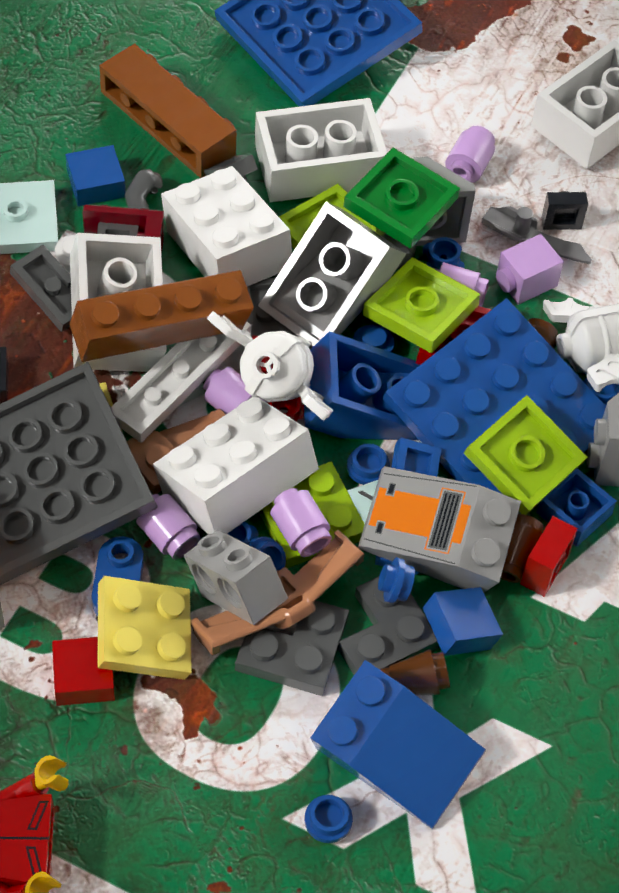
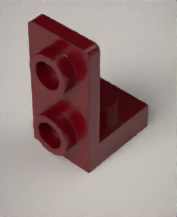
M84 205V233L97 234L99 222L138 225L139 232H137V236L160 237L162 258L165 237L164 211L146 208L111 207L108 205Z

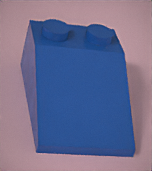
M331 331L310 349L313 355L314 368L309 388L324 397L322 402L332 408L333 412L323 421L304 404L305 427L338 438L399 440L402 437L410 440H419L382 398L387 390L415 370L420 364L415 363V360Z
M366 660L310 737L317 750L431 829L435 827L486 752L484 747L409 689Z

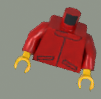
M49 755L41 758L35 767V772L0 791V893H49V890L52 888H60L62 885L50 876L55 810L52 794L46 793L49 788L56 791H64L68 787V779L61 775H55L60 768L66 766V762Z

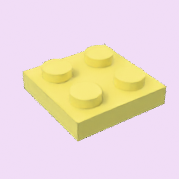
M104 576L98 583V668L185 680L192 673L190 589Z

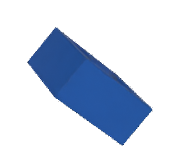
M114 145L65 154L67 173L77 206L125 197V179Z
M576 469L539 503L536 513L548 523L552 516L578 528L573 542L577 547L612 515L617 501L579 469Z
M481 587L434 592L423 607L444 656L490 650L503 635Z

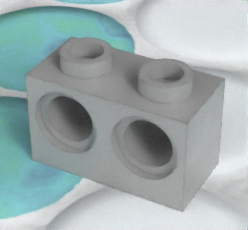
M216 530L214 533L203 537L194 548L184 554V558L202 597L252 625L258 623L288 599L271 557L220 530Z

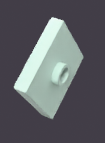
M54 180L0 183V254L32 252L41 245H44L49 251H55V246L58 242Z

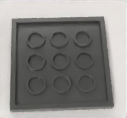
M89 362L0 404V585L158 508Z

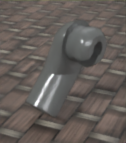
M144 169L135 175L125 192L128 208L149 209L146 197L148 193L155 194L158 192L157 188H162L163 181L160 174L153 172L151 169Z

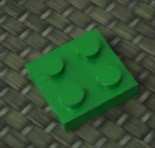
M393 147L346 194L343 207L411 249L458 199L460 187Z

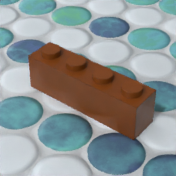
M135 43L99 65L101 92L198 177H205L204 170L236 156L237 130L231 121L217 114L209 107L205 99L196 96L184 86L179 77L171 75L159 65L153 55L146 54Z
M237 270L79 300L76 303L70 327L81 362L223 334L207 319L212 311L216 312L221 318L223 315L226 316L237 328L242 330L254 306L242 272Z

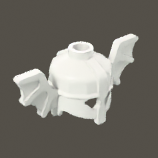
M568 298L563 302L544 300L543 310L550 321L567 323L565 333L558 334L556 338L560 357L562 359L567 358L576 372L587 374V379L596 392H600L602 388L610 384L619 385V304L602 307L596 304L589 307L577 304L573 301V298Z
M212 311L207 319L227 337L245 347L240 359L241 379L246 385L245 390L252 397L261 398L267 402L287 401L301 396L302 402L323 421L330 416L333 409L322 402L324 399L322 395L309 388L314 368L313 355L309 349L311 343L304 337H297L285 331L266 332L253 340L247 330H240L226 316L223 315L221 318L216 312ZM270 357L267 363L261 362L263 358ZM260 366L266 367L268 373H263Z

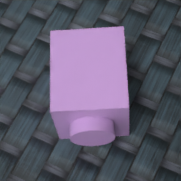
M539 234L501 252L496 279L500 288L504 292L509 293L519 305L557 287L564 261L542 234Z

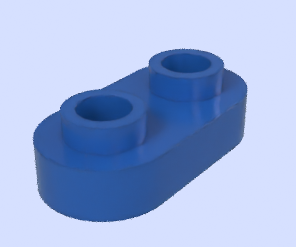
M121 536L111 538L99 550L92 590L93 610L97 617L98 583L104 576L136 581L142 580L144 566L143 551L141 546L131 538ZM125 553L128 555L124 559H116L115 557H113L115 554Z

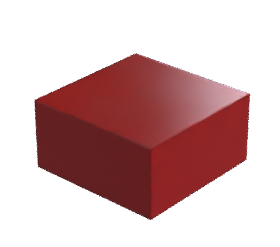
M552 516L528 556L520 585L545 597L570 554L578 528Z
M98 637L52 641L56 706L115 701L113 670L98 668Z

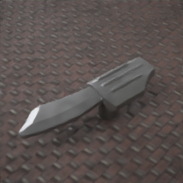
M511 206L502 208L490 207L482 218L481 223L519 243L542 234L560 257L591 264L592 259L585 252L581 244L565 241L538 231V222L536 218L532 217L533 211L528 207H521L518 210Z

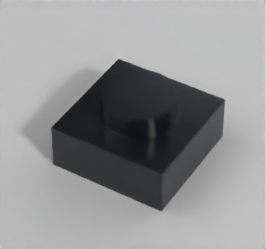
M568 191L547 192L541 216L543 230L582 229L588 207L587 193Z

